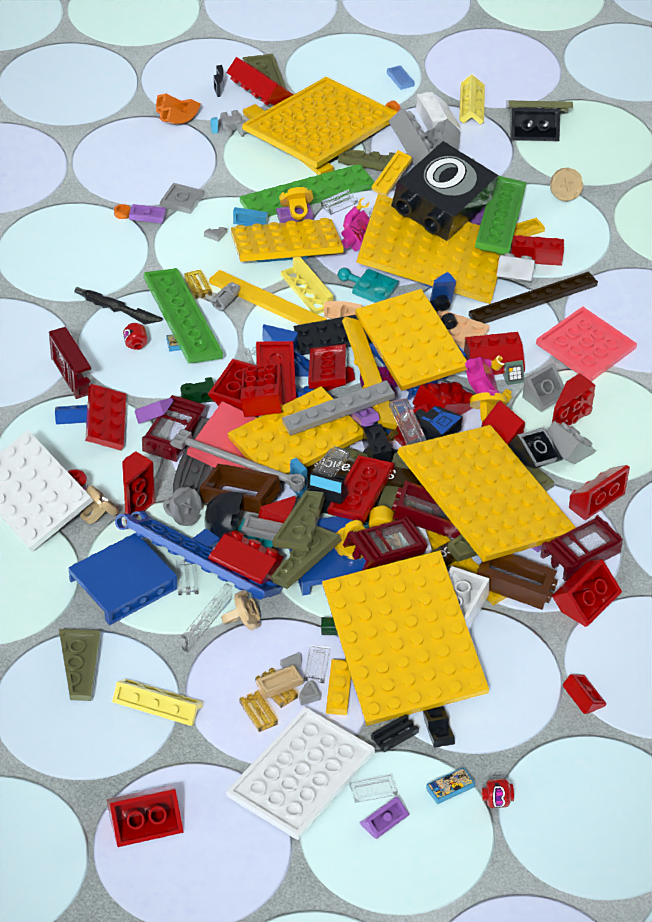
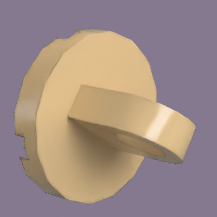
M569 167L561 168L552 175L550 190L557 199L569 201L577 198L582 192V177L575 169Z
M93 485L87 487L85 491L93 499V502L81 511L80 517L82 520L92 524L105 511L112 516L118 513V507L111 500L104 497L100 490Z
M242 590L235 593L236 609L221 616L224 625L241 619L243 624L251 631L260 627L261 624L258 621H260L261 617L258 607L252 598H248L247 595L249 593Z

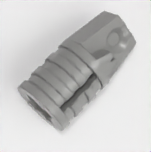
M233 282L229 283L211 299L212 305L217 310L223 311L240 292V286Z

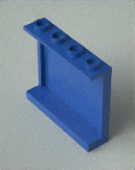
M334 516L319 519L317 526L337 533L347 523L354 520ZM333 548L298 579L302 596L310 595V587L321 585L322 581L362 571L366 560L364 558L357 560L348 559V556L339 555L335 548Z
M135 533L68 567L69 581L72 583L76 580L104 611L105 621L109 626L177 590V575Z

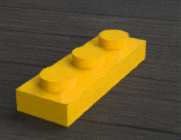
M397 150L372 185V190L387 196L411 163L412 157Z
M331 659L326 714L347 715L351 676L346 660Z

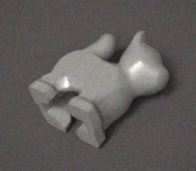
M231 111L232 116L229 117L227 112L220 113L219 124L222 126V130L227 132L228 135H232L234 130H238L241 137H243L247 131L242 129V124L246 121L242 120L241 116H239V111Z

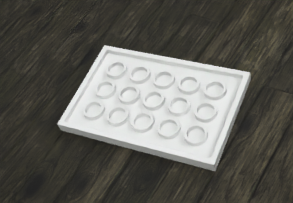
M26 430L0 452V516L32 552L93 502L90 495L29 430Z
M304 707L226 791V796L296 840H299L374 755L375 748Z

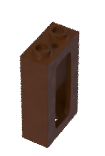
M219 463L199 488L203 503H209L211 499L219 494L231 492L221 490L224 486L258 492L256 496L244 494V507L242 511L259 514L261 506L273 503L282 491L278 475Z
M512 554L485 562L482 561L477 570V575L489 578V591L543 610L545 603H550L553 594L551 590L555 591L558 579H555L557 570ZM491 566L533 580L535 582L541 583L542 585L539 586L528 581L516 578L514 576L502 573L500 571L491 569Z

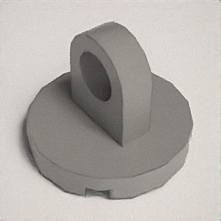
M180 487L171 497L164 501L163 508L169 516L173 517L177 524L191 526L200 517L199 510L202 508V503L195 489Z

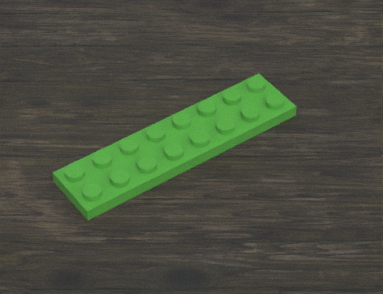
M357 164L240 196V203L244 209L268 212L269 217L276 215V208L284 207L280 204L279 196L282 192L284 194L288 193L287 190L291 188L305 187L308 190L311 189L313 200L308 204L313 205L371 189L374 181L362 165Z
M498 176L492 199L486 204L475 248L496 252L499 255L509 253L527 182Z
M173 268L144 272L143 278L187 363L223 359V351L179 270Z

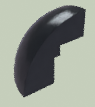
M227 492L211 499L205 511V528L220 539L228 532L238 531V520L244 507V493Z

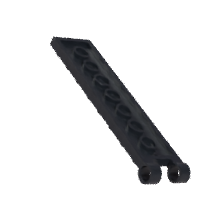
M440 295L435 300L429 301L436 313L437 311H446L451 306L446 295ZM453 313L444 314L440 318L447 330L457 326V320ZM356 315L345 316L358 320ZM344 317L293 326L294 331L298 332L297 341L300 354H310V349L341 344L351 347L342 322ZM364 330L368 343H372L366 331Z

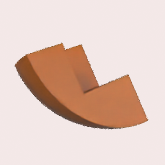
M165 93L157 95L156 112L160 114L159 119L170 124H182L188 122L197 114L201 103L192 99L179 100Z

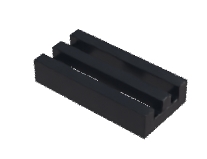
M405 714L374 731L371 734V739L383 752H386L418 734L419 727L417 725L414 726V722L409 720L408 715ZM409 728L407 731H405V732L401 733L400 735H398L400 732H402V731H404L405 729Z

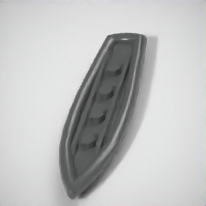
M202 418L191 439L195 440L210 418ZM186 446L175 473L173 493L180 487H190L195 489L201 497L199 488L214 468L187 455V449L190 446Z

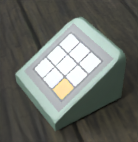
M522 360L505 363L503 377L507 385L524 382Z

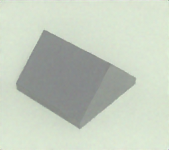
M554 363L548 364L524 379L522 398L540 412L557 403L564 388Z

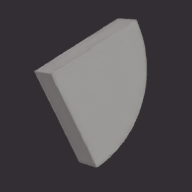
M219 227V229L212 230L209 228L204 231V237L219 242L227 233V228Z
M299 653L280 660V665L283 669L294 665L297 671H299L301 656Z
M313 680L307 682L300 692L299 701L301 706L321 700V695Z

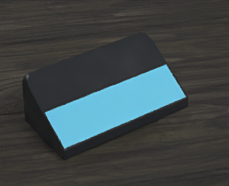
M314 472L310 474L309 491L323 492L326 501L341 504L348 496L343 480Z

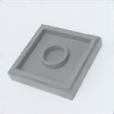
M172 183L161 199L160 206L191 214L204 196V190Z

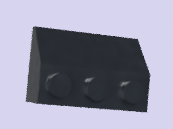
M511 108V141L559 142L560 109Z

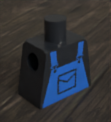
M434 406L428 412L418 409L414 418L419 421V434L430 440L459 433L462 428L463 416L439 406Z

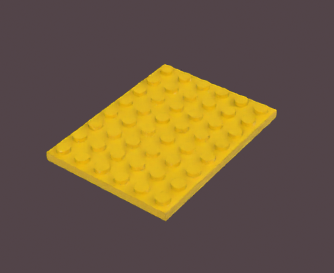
M325 76L244 122L242 129L306 162L312 167L318 168L389 125V120L397 111Z
M380 194L377 195L356 263L433 286L435 279L449 272L456 280L455 294L491 304L497 281L500 255L496 252L475 248L480 225L468 221L446 241L436 234L429 233L422 225L408 216L400 215L391 206L393 198Z
M491 425L402 446L398 449V455L483 562L540 546L543 542H549L576 528Z
M441 551L322 581L366 726L489 693L487 681Z

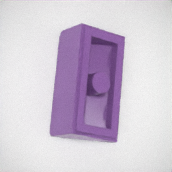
M173 399L160 400L136 409L134 412L138 423L140 424L164 415L172 404Z
M396 796L359 823L370 835L377 839L410 814L398 796Z

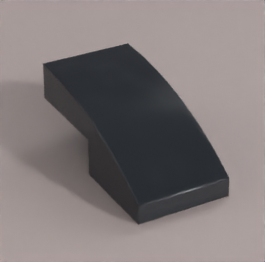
M216 65V75H213L214 91L217 97H221L224 89V70L222 65Z
M444 707L423 711L425 724L433 747L454 745L455 737L449 726V717Z

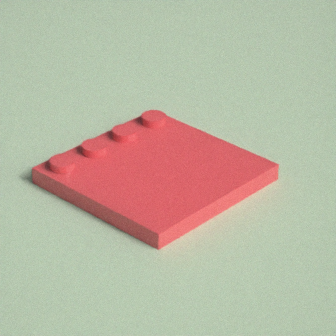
M583 306L536 339V345L577 374H582L591 382L637 347L636 342Z
M222 401L195 440L247 459L228 439V432L256 419V417H244L242 410ZM193 447L187 449V455L213 468L219 463L249 469Z

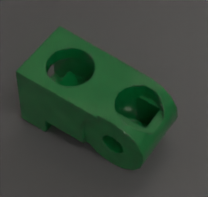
M212 377L205 378V382L181 385V398L197 403L214 402L208 394L214 386Z

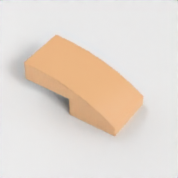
M326 301L324 303V317L334 319L355 315V309L363 307V305L346 301Z

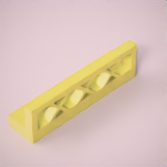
M471 74L461 82L459 120L464 124L472 117L481 125L484 122L485 84Z
M293 257V267L281 271L283 279L311 312L315 314L324 313V303L326 301H333L334 296L301 257ZM295 273L297 277H290L288 275ZM297 283L305 285V288L298 287ZM305 294H312L314 297H306ZM314 304L322 305V307L315 308Z
M126 678L117 681L112 700L114 703L190 726L194 725L197 710L201 709L204 703L197 699Z

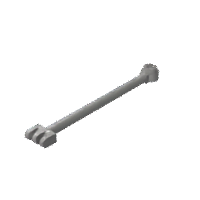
M181 429L170 442L173 447L181 450L187 445L255 471L278 475L279 480L286 482L295 492L301 491L303 486H305V478L301 474L288 475L191 439L192 433Z

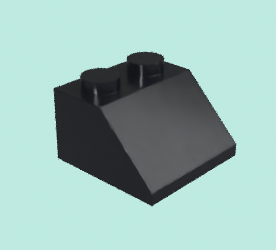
M545 427L518 434L508 444L509 448L525 466L534 469L563 460Z

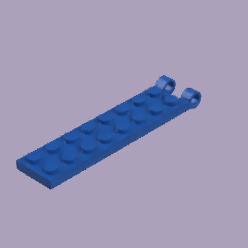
M144 511L133 512L131 515L128 513L120 514L115 519V525L119 530L131 529L135 531L137 536L152 540L154 545L167 548L169 553L184 557L186 562L201 566L203 571L218 575V579L235 584V588L250 592L251 596L256 599L262 600L281 593L283 587L274 584L271 580L259 584L208 559L213 551L212 549L155 520ZM138 514L142 517L141 520H137ZM123 517L127 520L126 527L122 524Z

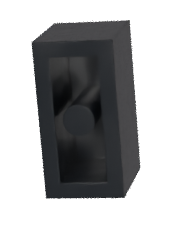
M382 424L363 427V445L367 456L391 462L392 450Z

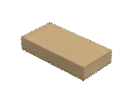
M294 665L256 679V685L265 699L303 684V678Z

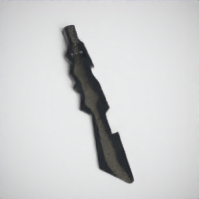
M76 287L74 293L81 295L86 301L93 302L95 305L102 306V308H109L113 312L122 311L144 325L163 321V318L140 308L135 310L126 306L125 302L105 297L101 293Z

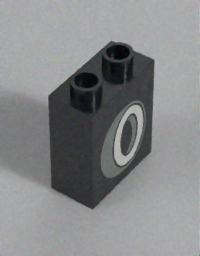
M442 141L397 181L391 206L400 215L408 216L422 225L429 233L436 234L448 241L492 199L499 175Z

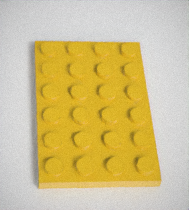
M320 218L319 220L305 219L299 222L290 220L286 223L271 222L264 225L256 223L252 226L237 225L231 227V236L240 262L343 253V244L332 219Z
M422 289L355 309V315L401 391L468 370L465 367L467 360Z
M319 387L282 405V413L262 415L228 432V439L248 460L289 475L290 460L297 458L307 468L363 439V429L349 415L290 436L282 423V417L333 400L322 387Z

